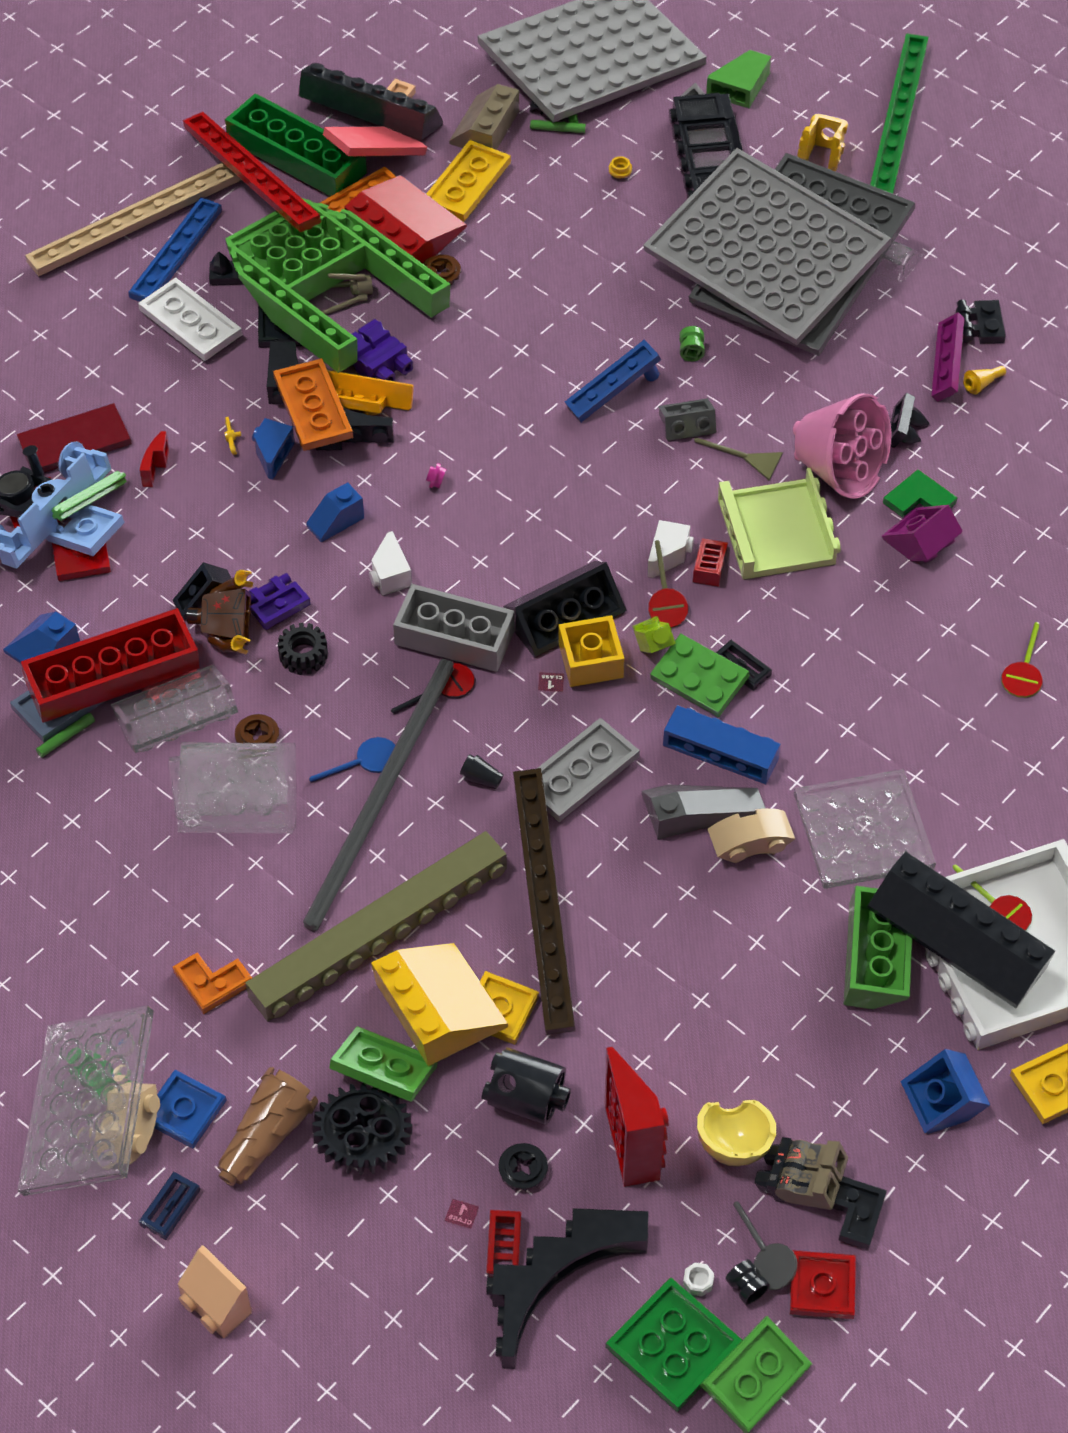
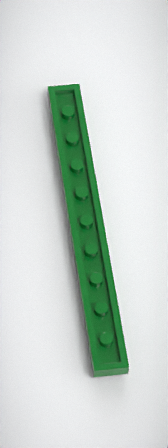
M906 33L870 183L871 186L892 194L894 193L929 37Z

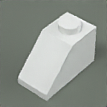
M659 520L648 560L647 577L654 578L660 575L655 548L656 540L660 541L665 572L684 563L686 553L692 552L694 537H690V525Z
M393 531L388 532L372 558V571L369 572L373 587L378 586L382 596L409 588L412 584L411 569Z

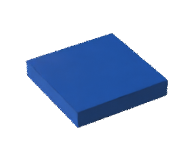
M174 1070L157 1094L160 1099V1108L157 1112L154 1128L194 1149L227 1101L226 1096Z

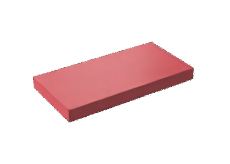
M324 127L323 131L324 137L347 156L425 155L427 146L418 139L386 127Z

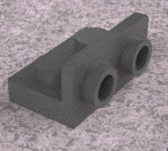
M708 398L658 406L659 416L665 425V437L668 441L716 433L715 408Z

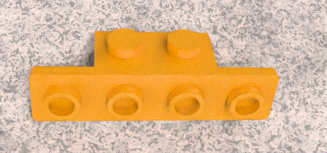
M327 370L343 408L361 410L366 415L380 414L386 406L405 410L412 408L414 391L412 384Z

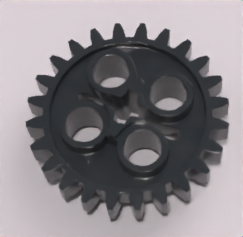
M364 1082L359 1090H356L353 1084H350L349 1092H345L339 1087L338 1097L329 1093L328 1103L320 1102V1111L314 1113L315 1122L312 1123L313 1142L317 1144L318 1154L325 1153L326 1163L335 1159V1169H339L343 1164L346 1165L347 1174L352 1171L353 1167L358 1168L359 1175L363 1174L364 1168H369L370 1172L375 1174L377 1165L387 1170V1161L389 1160L396 1164L398 1162V1154L405 1155L406 1145L411 1143V1113H407L406 1103L399 1104V1097L393 1096L389 1098L390 1093L386 1091L380 1093L376 1087L367 1090L366 1083ZM386 1132V1133H388V1134L381 1135V1134H378V1133ZM353 1145H360L361 1147L355 1148V1147H351V1146H353Z

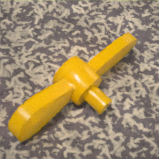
M228 416L225 417L227 431L224 434L226 442H229L232 455H236L234 440L242 435L241 431L234 432L232 430Z

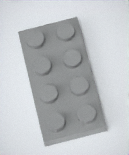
M599 718L538 767L542 770L547 812L558 822L562 821L639 758L640 750L602 718Z

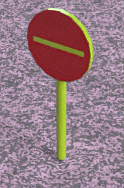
M1038 622L1034 623L1024 662L1012 663L1002 673L1001 683L1004 689L1016 697H1031L1039 692L1042 686L1043 677L1040 671L1034 665L1029 664L1039 629Z
M956 864L952 867L957 873L963 871ZM976 881L970 883L992 903L990 905L992 909L1025 931L1031 924L1032 912L1024 900L1011 895L1000 896L995 899Z

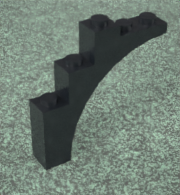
M270 342L267 374L269 404H284L275 382L273 371L299 364L295 342ZM343 408L352 428L353 438L316 448V450H342V442H394L393 418L370 416Z
M573 1208L572 1220H566V1236H534L533 1248L527 1247L526 1265L494 1264L493 1276H487L486 1295H492L493 1307H498L497 1326H503V1337H496V1357H502V1368L515 1369L518 1346L528 1320L540 1301L559 1282L575 1271L599 1260L620 1255L647 1254L649 1211Z

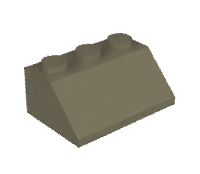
M496 84L477 95L450 138L449 144L463 148L469 140L497 150L519 113V90Z

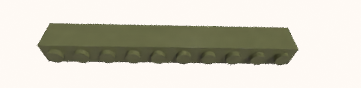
M484 831L245 982L248 998L267 1022L275 1017L283 1016L288 1012L289 1008L300 1001L308 1000L314 992L323 986L333 984L339 976L348 970H355L364 960L372 955L380 954L395 940L405 938L411 930L420 924H427L436 914L444 909L452 908L458 900L467 894H473L489 880L499 878L507 869V854L489 833Z

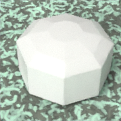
M695 1262L685 1269L683 1286L691 1295L702 1297L712 1290L714 1273L707 1264Z

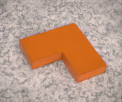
M198 952L172 967L174 974L203 1014L246 990L245 982L252 979L238 958L213 973Z

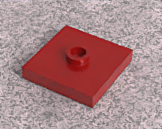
M52 543L58 581L111 572L106 543L94 556Z
M792 1250L797 1259V1272L790 1285V1314L854 1319L856 1255Z

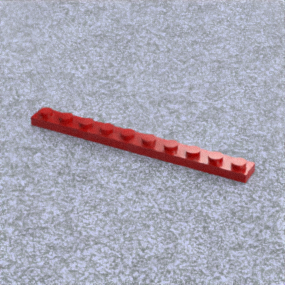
M201 112L183 120L184 128L299 232L309 230L313 226L322 223L320 214L207 114Z

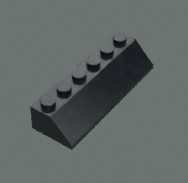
M312 63L301 70L298 97L419 140L424 139L443 126V119L437 108L428 104L425 100H415L407 97L405 93L387 90L385 86L367 83L363 78L347 76L342 71L330 70L320 63Z
M906 851L889 870L867 906L869 910L1016 1009L1045 972L1055 953L1054 949Z

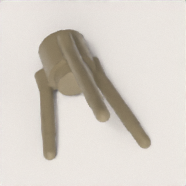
M329 273V278L350 280L340 282L331 288L350 287L352 295L356 294L357 297L322 312L327 315L359 301H367V295L373 294L370 275Z

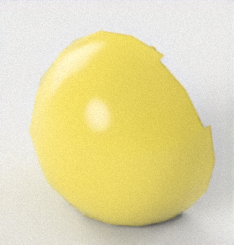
M756 1100L743 1101L740 1106L733 1109L721 1108L719 1102H708L698 1114V1137L704 1150L718 1162L728 1166L749 1165L760 1160L769 1151L776 1137V1122L771 1112Z

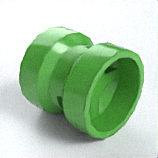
M697 326L683 328L679 334L681 344L680 356L686 361L702 359L705 354L703 330Z

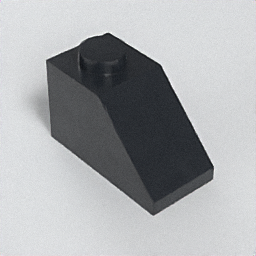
M204 562L200 565L173 598V602L176 608L179 609L183 619H187L188 608H202L203 595L209 594L213 588L231 579L227 569Z

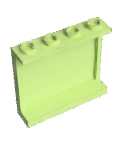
M807 468L805 479L732 490L729 481L719 482L718 502L743 580L836 565L837 553L841 551L838 537L834 538L833 521L831 517L827 518L826 501L824 497H820L819 480L817 477H813L811 468Z

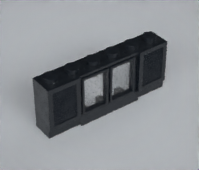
M711 93L673 97V108L669 109V121L674 123L672 125L673 139L678 140L676 141L677 156L681 155L679 164L680 171L685 172L683 174L684 189L689 190L687 191V199L736 148L743 151L729 94Z

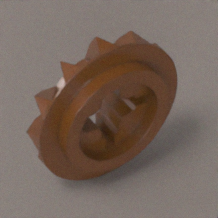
M435 255L423 263L450 283V285H452L453 280H459L461 266L454 257Z
M254 714L247 716L235 728L236 743L240 745L242 751L249 750L252 754L255 751L265 753L267 748H274L275 742L279 739V727L276 721L267 715ZM260 728L262 735H260L258 739L254 740L253 735H255L258 729Z

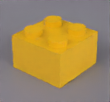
M612 615L559 624V647L570 687L624 678V655Z

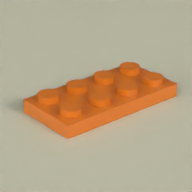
M322 358L273 371L275 382L303 451L353 438L352 428Z

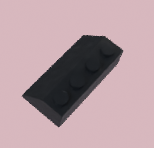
M593 561L503 606L506 609L515 611L514 632L533 657L559 645V624L611 615L614 618L626 611L607 562Z

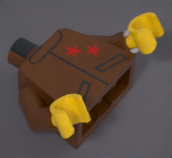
M238 570L233 578L213 588L209 594L203 595L202 608L187 609V623L201 624V633L207 638L208 643L224 653L239 652L244 655L248 653L247 650L243 649V645H248L250 642L251 594L242 588L253 586V582L246 581L247 576L252 574L251 571Z

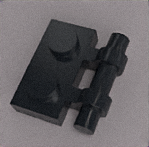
M964 299L957 301L955 311L964 317V342L969 343L973 341V337H978L980 344L1005 343L1006 335L999 300L974 301L973 308L967 306V302ZM970 320H975L976 324H972Z

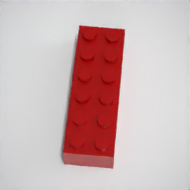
M178 608L21 661L24 681L43 723L200 668L198 649Z

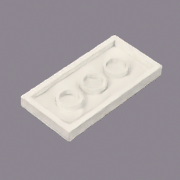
M174 278L138 303L141 312L204 361L242 336V329L177 278Z

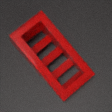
M702 538L693 571V583L719 587L728 542ZM705 553H707V554L719 555V557H718V556H712V555H705Z
M490 1210L486 1274H493L494 1259L512 1260V1265H519L521 1211ZM496 1223L514 1224V1229L495 1228ZM495 1235L514 1236L513 1241L495 1240ZM494 1247L513 1248V1254L495 1253Z

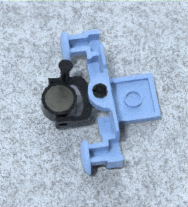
M70 442L63 448L58 461L59 471L67 479L52 480L44 475L36 453L38 448L31 445L23 449L22 453L27 456L31 469L23 466L20 470L10 471L0 476V515L19 518L18 523L20 525L12 533L7 532L0 525V559L2 564L17 569L45 539L94 556L125 523L121 514L88 505L69 516L72 520L63 528V526L58 524L57 519L52 517V508L62 503V499L65 501L102 480L112 469L107 453L94 449L90 451L85 449L79 442Z

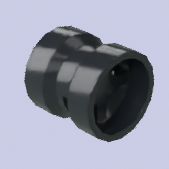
M750 1259L737 1264L725 1278L732 1288L740 1290L739 1298L745 1305L758 1300L770 1287V1284L763 1276H758L756 1266Z

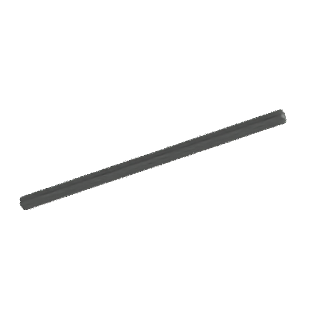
M442 659L436 667L303 920L306 929L312 931L319 929L454 670V663L452 661Z

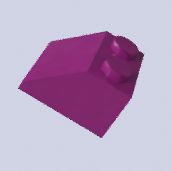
M940 505L915 508L881 537L910 561H923L926 563L935 559L938 556L937 552L942 548L952 545L956 541L955 538L963 531L950 506Z

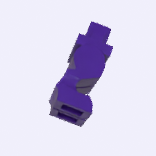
M373 319L358 329V333L356 331L352 333L357 338V362L353 365L359 375L395 381V373L393 372L396 370L403 375L413 370V361L407 355V346L402 342L400 343L397 338L391 337L390 331L383 328L381 321Z

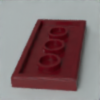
M114 403L17 434L22 451L25 447L31 445L38 448L36 453L43 472L59 468L60 453L70 442H79L87 450L91 451L94 449L104 453L132 444Z

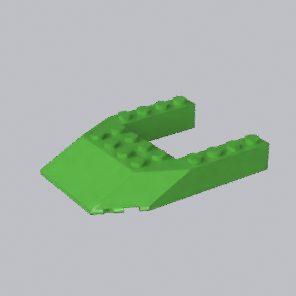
M303 199L320 214L322 223L313 226L309 230L299 232L282 215L274 211L225 238V243L239 279L269 319L318 358H322L327 365L338 373L357 362V338L308 302L310 299L345 280L329 278V273L356 274L365 268L431 318L450 307V283L357 215L345 209L338 212L328 209L326 204L313 203L311 200Z

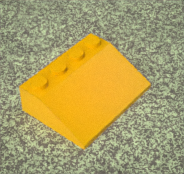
M454 943L396 950L371 962L376 985L428 1066L508 1027L507 1021Z

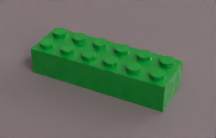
M256 93L225 119L226 132L247 151L329 196L356 183L367 173L366 156H347L324 137V129Z

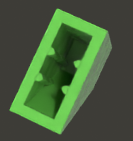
M752 50L745 52L707 77L706 94H729L732 104L750 108L770 75L771 56Z

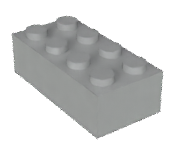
M411 584L393 624L394 643L402 647L498 672L515 631V611Z

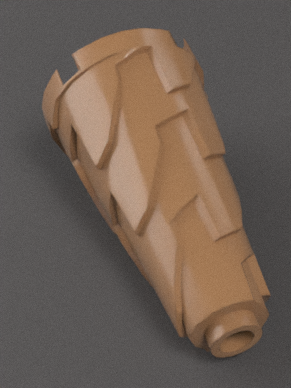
M269 1067L261 1077L262 1081L251 1099L250 1106L245 1112L236 1134L219 1160L218 1169L220 1174L218 1177L230 1186H234L236 1183L242 1184L244 1180L247 1181L265 1158L269 1157L293 1129L309 1113L311 1114L319 1103L316 1096L312 1097L309 1101L306 1097L311 1090L296 1078L280 1069L275 1076L273 1075L274 1067Z

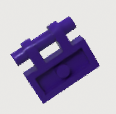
M287 573L279 577L274 576L268 580L269 583L260 588L254 587L248 591L251 594V604H253L250 606L251 613L265 630L311 605L310 597L296 581L287 585L291 582V578Z

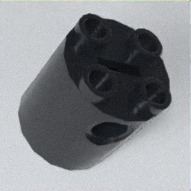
M509 1047L501 1053H495L490 1068L494 1073L491 1082H486L481 1096L482 1099L487 1100L488 1105L544 1125L550 1122L555 1109L565 1110L571 1095V1088L564 1086L566 1067ZM510 1075L515 1079V1087L510 1083Z

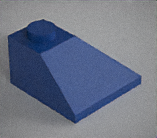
M56 611L41 614L12 640L3 651L21 664V661L79 642L77 626Z

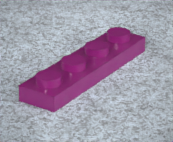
M956 313L938 322L931 397L937 402L958 392L964 317L960 313Z

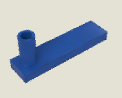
M644 339L564 402L577 419L583 422L640 376L644 375L646 380L651 382L657 380L660 373L656 364L661 361V358Z

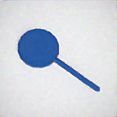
M370 738L358 748L356 760L311 776L309 781L319 780L358 764L369 772L381 773L395 744L387 738Z

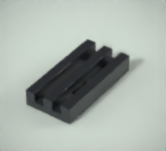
M732 639L716 652L749 671V678L744 685L752 691L757 689V685H761L766 677L769 678L772 675L771 668ZM728 650L732 651L740 658L735 657L730 652H728ZM747 663H748L750 666H752L753 668H755L757 671H759L760 673L758 674V673L755 672L753 669H751L749 666H747Z

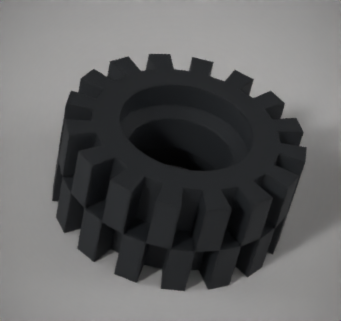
M299 623V627L296 628L293 624L290 625V631L285 628L283 635H279V642L277 643L280 663L282 662V666L285 669L288 667L289 672L293 673L296 669L297 675H302L303 670H306L307 674H312V668L318 671L320 665L324 666L326 663L325 659L328 658L327 639L324 632H321L318 626L313 629V624L308 623L307 627H304V623ZM301 644L313 647L312 650L306 653L293 651V648Z

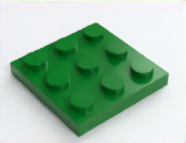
M670 1277L606 1342L605 1348L678 1412L701 1388L700 1384L742 1339Z

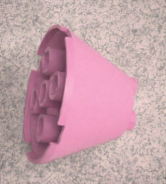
M857 394L808 413L801 421H797L793 427L795 459L811 468L816 475L846 498L857 499L867 495L880 480V477L877 475L882 464H887L891 447L890 418L885 405H880L877 401L878 397L872 394Z

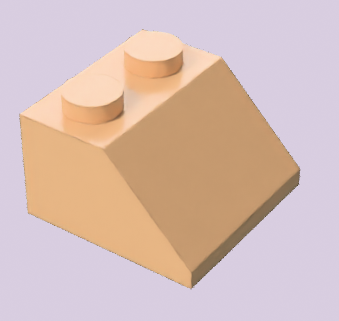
M202 1245L178 1282L181 1294L179 1300L189 1312L195 1310L202 1317L200 1321L210 1333L213 1334L216 1331L224 1339L252 1313L247 1288Z

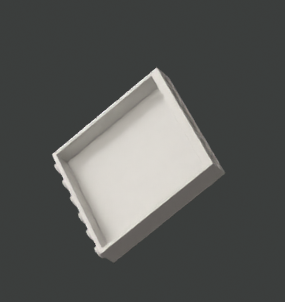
M1062 839L947 876V879L989 907L992 903L970 885L971 882L976 881L995 899L1000 896L1011 895L1024 900L1032 912L1031 924L1026 931L1055 950L1047 969L1016 1009L925 948L929 965L935 967L938 973L940 987L943 991H947L951 998V1007L954 1014L960 1016L964 1023L963 1028L967 1039L973 1041L976 1049L980 1050L1068 1020V845L1066 841Z

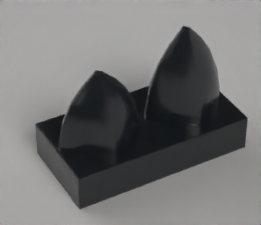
M221 252L216 253L209 266L210 286L244 285L237 275L233 261H229Z
M905 393L893 408L890 422L892 448H895L900 442L907 444L921 442L919 435L910 425L926 426L930 424L922 412L913 406L915 397L908 393Z

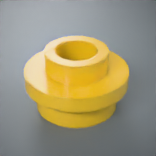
M618 156L612 159L608 171L615 178H626L632 173V165L626 157Z

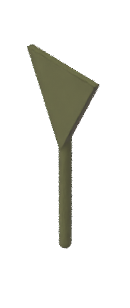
M700 438L694 439L696 443L742 457L767 480H770L783 452L746 454Z

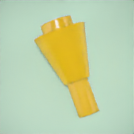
M999 366L994 369L968 370L964 374V387L971 394L976 395L993 382L994 379L1004 376L1006 369L1004 366Z

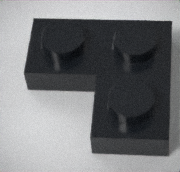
M843 1176L841 1182H838L840 1186L833 1205V1209L846 1212L839 1241L869 1250L887 1190Z

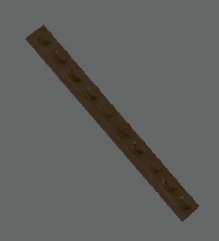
M541 768L515 771L513 775L546 1035L574 1032L576 1029Z

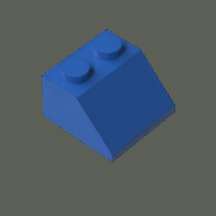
M944 1049L900 1081L925 1134L967 1122L990 1106L965 1053Z

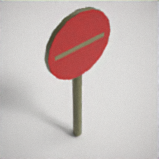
M656 540L655 548L662 589L652 595L648 603V612L651 618L657 616L660 622L669 623L670 628L680 625L685 620L688 614V603L681 592L667 588L660 541Z

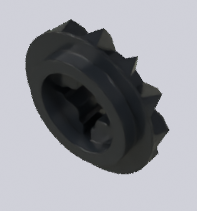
M518 1143L510 1146L502 1153L498 1169L503 1182L509 1184L512 1189L520 1188L526 1192L528 1188L538 1187L540 1182L546 1178L548 1162L545 1154L538 1147L528 1143ZM517 1160L523 1165L530 1164V1175L525 1174L524 1171L516 1172L518 1170Z

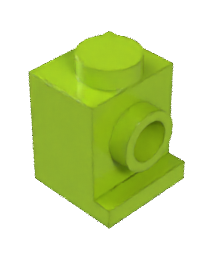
M657 616L632 626L640 651L654 653L676 644L669 623L660 622Z

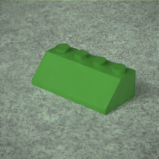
M855 886L849 903L843 1005L876 1009L908 1000L910 997L912 938L867 908L878 890L877 888Z

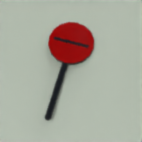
M454 663V670L441 695L449 698L465 696L474 686L472 671L463 664ZM422 694L392 708L391 712L396 713L419 702Z

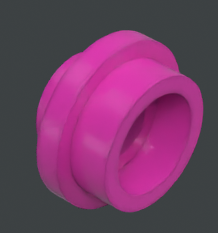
M437 463L436 468L431 466L426 478V481L430 482L429 488H433V486L440 488L446 469L440 467L441 464Z

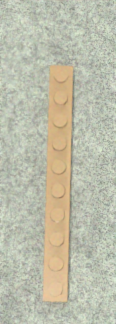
M220 163L25 255L26 261L34 272L41 276L195 203L201 197L205 198L241 181V179L224 163Z

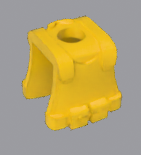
M813 115L810 120V126H806L802 132L797 157L808 161L814 145L829 148L831 151L828 169L836 172L841 154L844 152L845 143L843 142L844 136L847 133L848 123L845 120L831 116ZM831 128L835 132L834 136H826L823 133V129Z

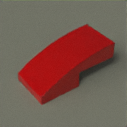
M161 431L153 439L143 456L139 470L143 487H153L156 468L167 467L169 443L166 431Z

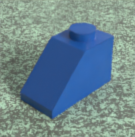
M264 418L261 425L255 428L252 440L255 442L256 454L268 479L273 480L295 444L293 426Z
M348 482L324 496L306 522L307 528L322 543L364 519L363 498Z

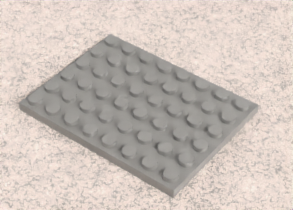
M574 0L478 35V44L553 122L705 65L707 56L649 0Z
M736 148L649 238L643 247L644 251L798 345L891 245V238Z

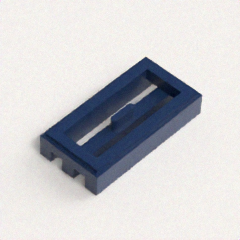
M173 1172L140 1218L139 1225L143 1228L147 1227L150 1229V1232L157 1233L166 1240L200 1192V1185ZM177 1182L180 1183L181 1185L178 1187L174 1195L169 1199V1201L165 1205L164 1209L162 1210L158 1218L155 1220V1222H152V1218L159 1210L163 1202L166 1200L170 1192L173 1190ZM187 1188H189L183 1199L180 1201L176 1209L173 1211L167 1222L162 1227L164 1221L167 1219L171 1211L174 1209V1207L176 1206L180 1198L183 1196Z

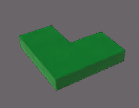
M917 469L883 498V504L901 517H904L919 503L924 507L949 505L952 508L957 503L958 497Z

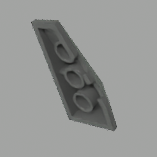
M668 784L641 792L658 840L709 828L717 822L738 813L740 818L756 814V809H766L758 788Z

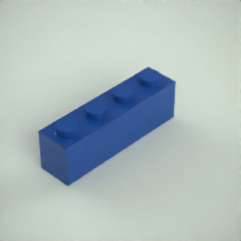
M677 705L664 729L663 746L765 785L779 760L780 743L775 742L769 737H762L751 733L744 728H737L724 723L718 718L702 715L691 708Z

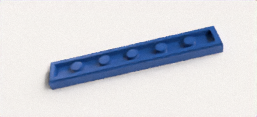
M202 197L197 201L129 290L130 299L141 302L170 281L223 211L222 204Z

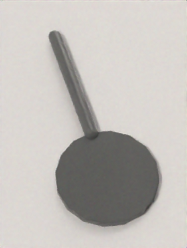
M735 1201L734 1207L761 1249L754 1261L756 1273L758 1276H763L770 1284L768 1290H780L788 1286L797 1272L795 1253L788 1246L781 1243L765 1246L738 1201Z

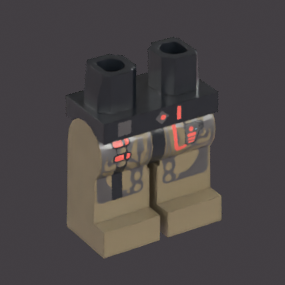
M782 1137L781 1143L772 1144L764 1156L766 1164L773 1165L771 1171H757L754 1181L760 1191L771 1193L776 1202L784 1203L786 1201L832 1210L840 1186L838 1182L842 1180L848 1156L840 1141L828 1140L826 1145L810 1143L804 1140L792 1141L791 1138Z

